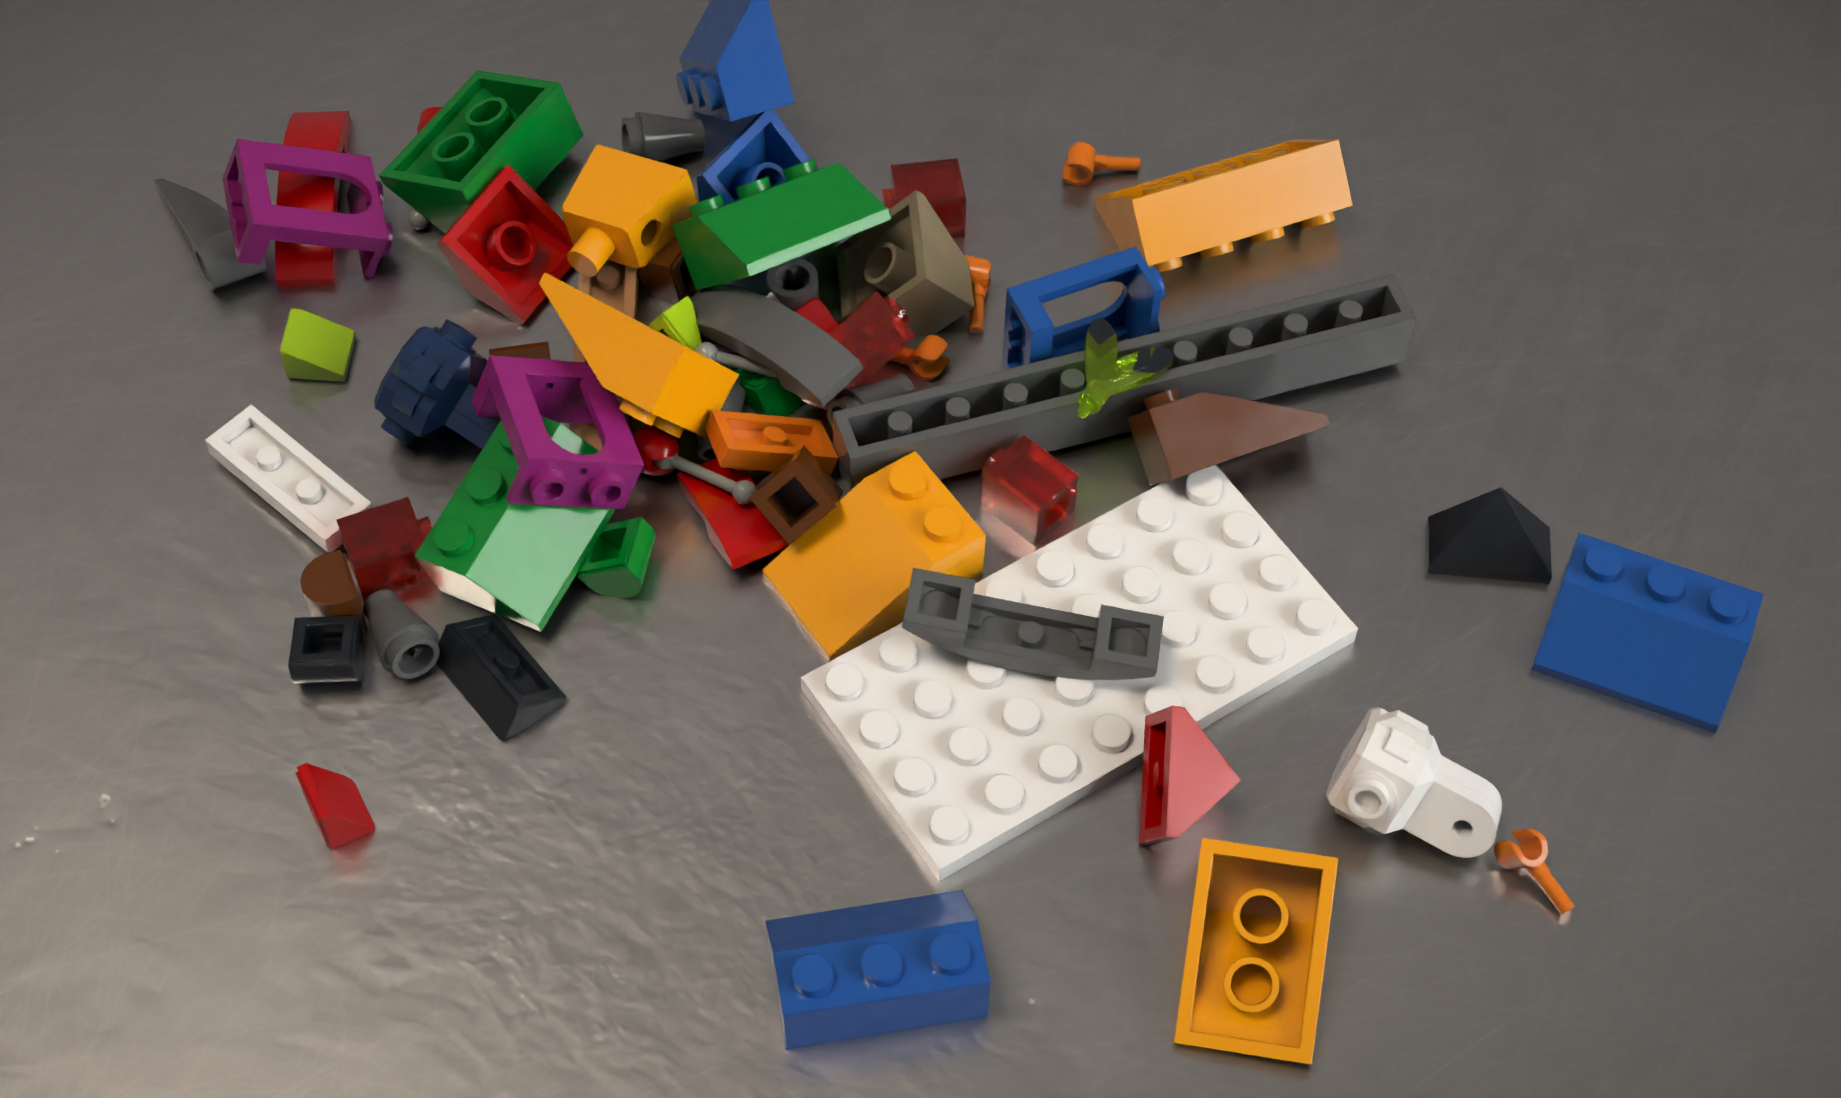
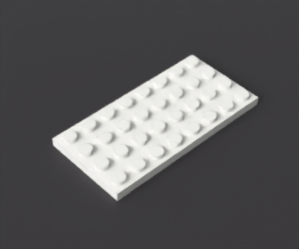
M1213 465L1165 481L975 583L974 594L1091 617L1098 616L1101 604L1164 616L1158 667L1155 677L1127 680H1086L1017 671L977 661L936 646L903 629L902 623L802 676L801 690L938 881H941L1142 765L1145 716L1172 705L1185 707L1199 727L1204 729L1353 643L1358 628L1217 465Z

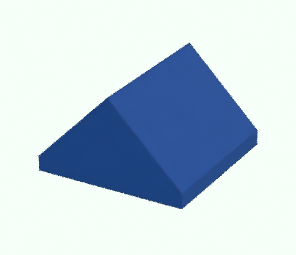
M773 109L759 113L697 176L698 200L700 202L721 194L724 204L739 199L737 187L767 176L771 186L786 181L782 170L811 159Z

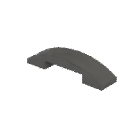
M718 284L702 288L691 298L702 343H712L714 341L774 370L782 388L821 407H824L863 370L860 360L833 337L800 314L764 295L742 287Z
M913 568L902 628L936 646L977 661L1045 676L1086 680H1127L1155 677L1164 616L1101 604L1098 616L1091 617L974 594L976 582L974 579Z

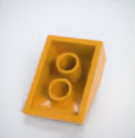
M544 272L539 282L540 286L602 387L624 398L619 410L650 426L654 425L677 438L681 437L684 429L706 438L705 426L711 411L721 410L739 374Z
M914 451L864 478L839 500L837 507L803 533L763 568L762 576L828 662L903 622L913 568L974 580L982 577L986 534L918 453Z
M1202 838L1174 1043L1312 1065L1338 858Z

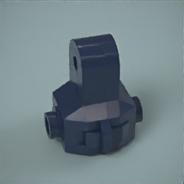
M448 319L445 320L441 328L436 326L434 328L426 326L418 328L401 348L382 379L375 396V409L386 417L381 428L409 445L413 444L417 436L439 440L456 432L483 449L501 419L477 417L472 403V398L487 363V359L476 353V350L472 348L477 337Z

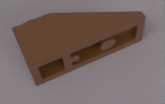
M1178 388L1143 399L1147 411L1127 418L1150 486L1330 425L1325 413L1206 392L1181 398Z

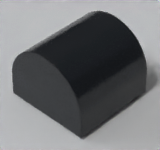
M359 615L295 618L288 663L289 672L294 684L355 682L361 680L364 647Z

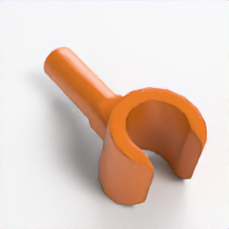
M1077 142L1068 151L1062 178L1067 184L1072 186H1084L1092 181L1094 171H1139L1141 161L1139 157L1096 154L1094 147L1090 144Z
M964 255L969 262L974 308L970 310L969 332L981 334L984 330V301L991 287V264L986 259Z
M928 335L916 349L868 342L865 348L866 356L908 365L910 370L924 381L935 379L950 362L949 358L941 356L948 348L947 342L936 335Z
M1533 829L1512 831L1520 847L1511 840L1496 842L1494 854L1498 863L1510 870L1525 868L1532 879L1537 881L1561 915L1575 906L1544 862L1548 854V844L1546 838L1539 831Z

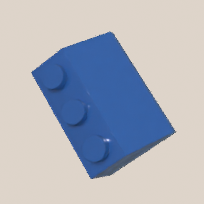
M711 0L679 58L683 72L677 73L676 79L684 104H692L693 111L731 122L795 103L769 1Z
M1579 533L1563 571L1531 670L1716 733L1749 648L1764 594Z
M963 890L765 921L786 1050L988 1017L991 982L978 921Z

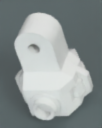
M1380 707L1371 708L1367 712L1344 749L1326 792L1328 803L1334 807L1335 813L1363 828L1372 827L1383 834L1404 829L1440 850L1461 858L1476 857L1490 849L1496 838L1502 811V799L1495 786L1481 776L1442 756L1434 736L1429 734L1427 725L1400 710L1388 712Z

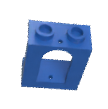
M1132 247L1007 288L1002 354L1003 366L1005 369H1010L1087 350L1084 347L1085 336L1088 333V328L1096 319H1105L1116 332L1104 343L1112 339L1117 342L1126 338L1132 339L1160 332L1158 316L1160 302L1165 298V287L1159 271L1154 266L1149 267L1137 247ZM1115 281L1123 284L1121 295L1105 310L1055 328L1042 303L1102 283Z

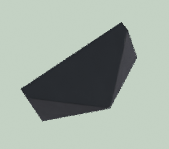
M1502 487L1428 516L1426 523L1427 573L1550 584L1552 579L1550 527Z

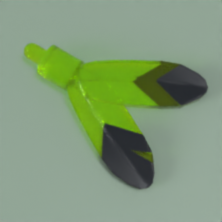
M1105 319L1093 321L1085 336L1084 363L1088 385L1077 400L1080 406L1077 409L1078 417L1086 418L1089 414L1098 413L1110 394H1117L1132 389L1163 375L1172 364L1175 356L1173 351L1165 347H1148L1117 360V336L1115 330Z

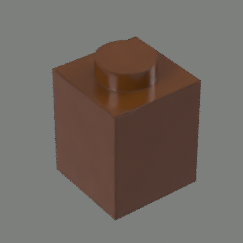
M804 445L761 480L749 498L790 545L837 507L844 491Z

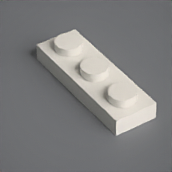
M253 405L248 406L205 439L211 456L327 553L333 552L375 518L372 503Z

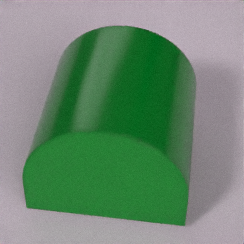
M643 517L607 523L582 564L578 578L589 588L605 596L629 598L637 595L641 591L655 542L656 534L654 529Z

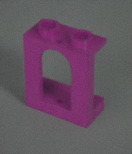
M244 139L236 140L222 181L237 263L261 265L270 240L358 250L363 276L372 278L381 256H387L390 252L393 231L391 223L385 222L382 209L383 185L381 181H376L371 157ZM265 169L332 177L349 181L351 184L346 196L350 214L272 205Z
M490 355L472 398V403L477 417L501 419L519 467L506 496L508 504L624 509L644 463L625 416L619 410L620 404L616 394L602 387L593 370L586 362ZM541 416L556 422L591 424L593 419L602 442V450L596 454L581 455L561 448L547 433Z

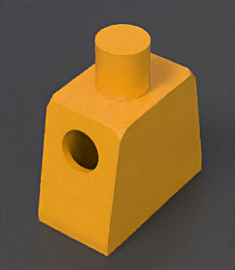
M597 144L562 205L561 214L574 245L567 254L570 265L576 271L588 277H594L607 260L636 269L646 266L675 236L672 224L692 217L688 206L698 201L688 170Z

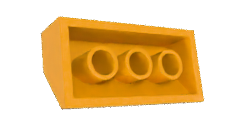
M1291 139L1094 197L1096 209L1120 251L1137 247L1149 267H1156L1159 272L1182 266L1181 257L1195 252H1200L1201 258L1214 257L1234 250L1232 241L1249 236L1252 243L1279 238L1285 235L1283 226L1301 221L1303 228L1329 223L1335 220L1333 211L1353 206L1339 140Z

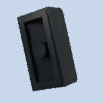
M496 614L445 626L438 643L440 654L436 664L500 740L503 741L517 735L564 704L567 698L566 695Z

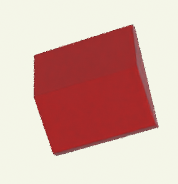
M509 165L502 168L437 242L465 290L519 325L529 318L547 296L539 284L544 272L560 280L571 268L567 254L574 246L565 222Z

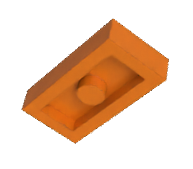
M712 410L705 426L707 436L722 468H732L738 471H774L804 445L830 476L838 460L837 453L822 421L819 419Z

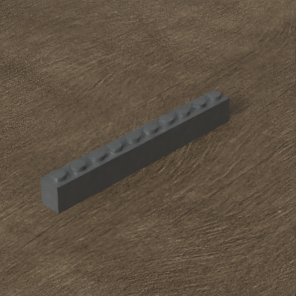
M1394 274L1115 342V350L1099 362L1088 350H1083L833 412V447L838 456L836 463L846 490L850 492L864 478L914 451L918 453L939 479L1129 432L1131 428L1127 418L1147 411L1143 399L1171 389L1178 388L1181 398L1206 392L1246 400H1256L1405 362L1417 317ZM1151 347L1150 352H1154L1157 347H1165L1171 349L1175 356L1171 366L1165 373L1133 371L1139 350Z

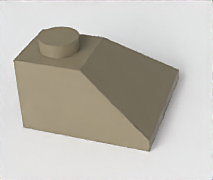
M917 190L888 210L891 220L856 233L836 247L843 333L850 340L934 335L974 308L969 262L926 197Z

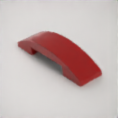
M349 111L294 112L287 125L283 145L347 153L351 119ZM279 171L276 205L337 212L340 179ZM275 241V271L278 288L335 286L339 248Z

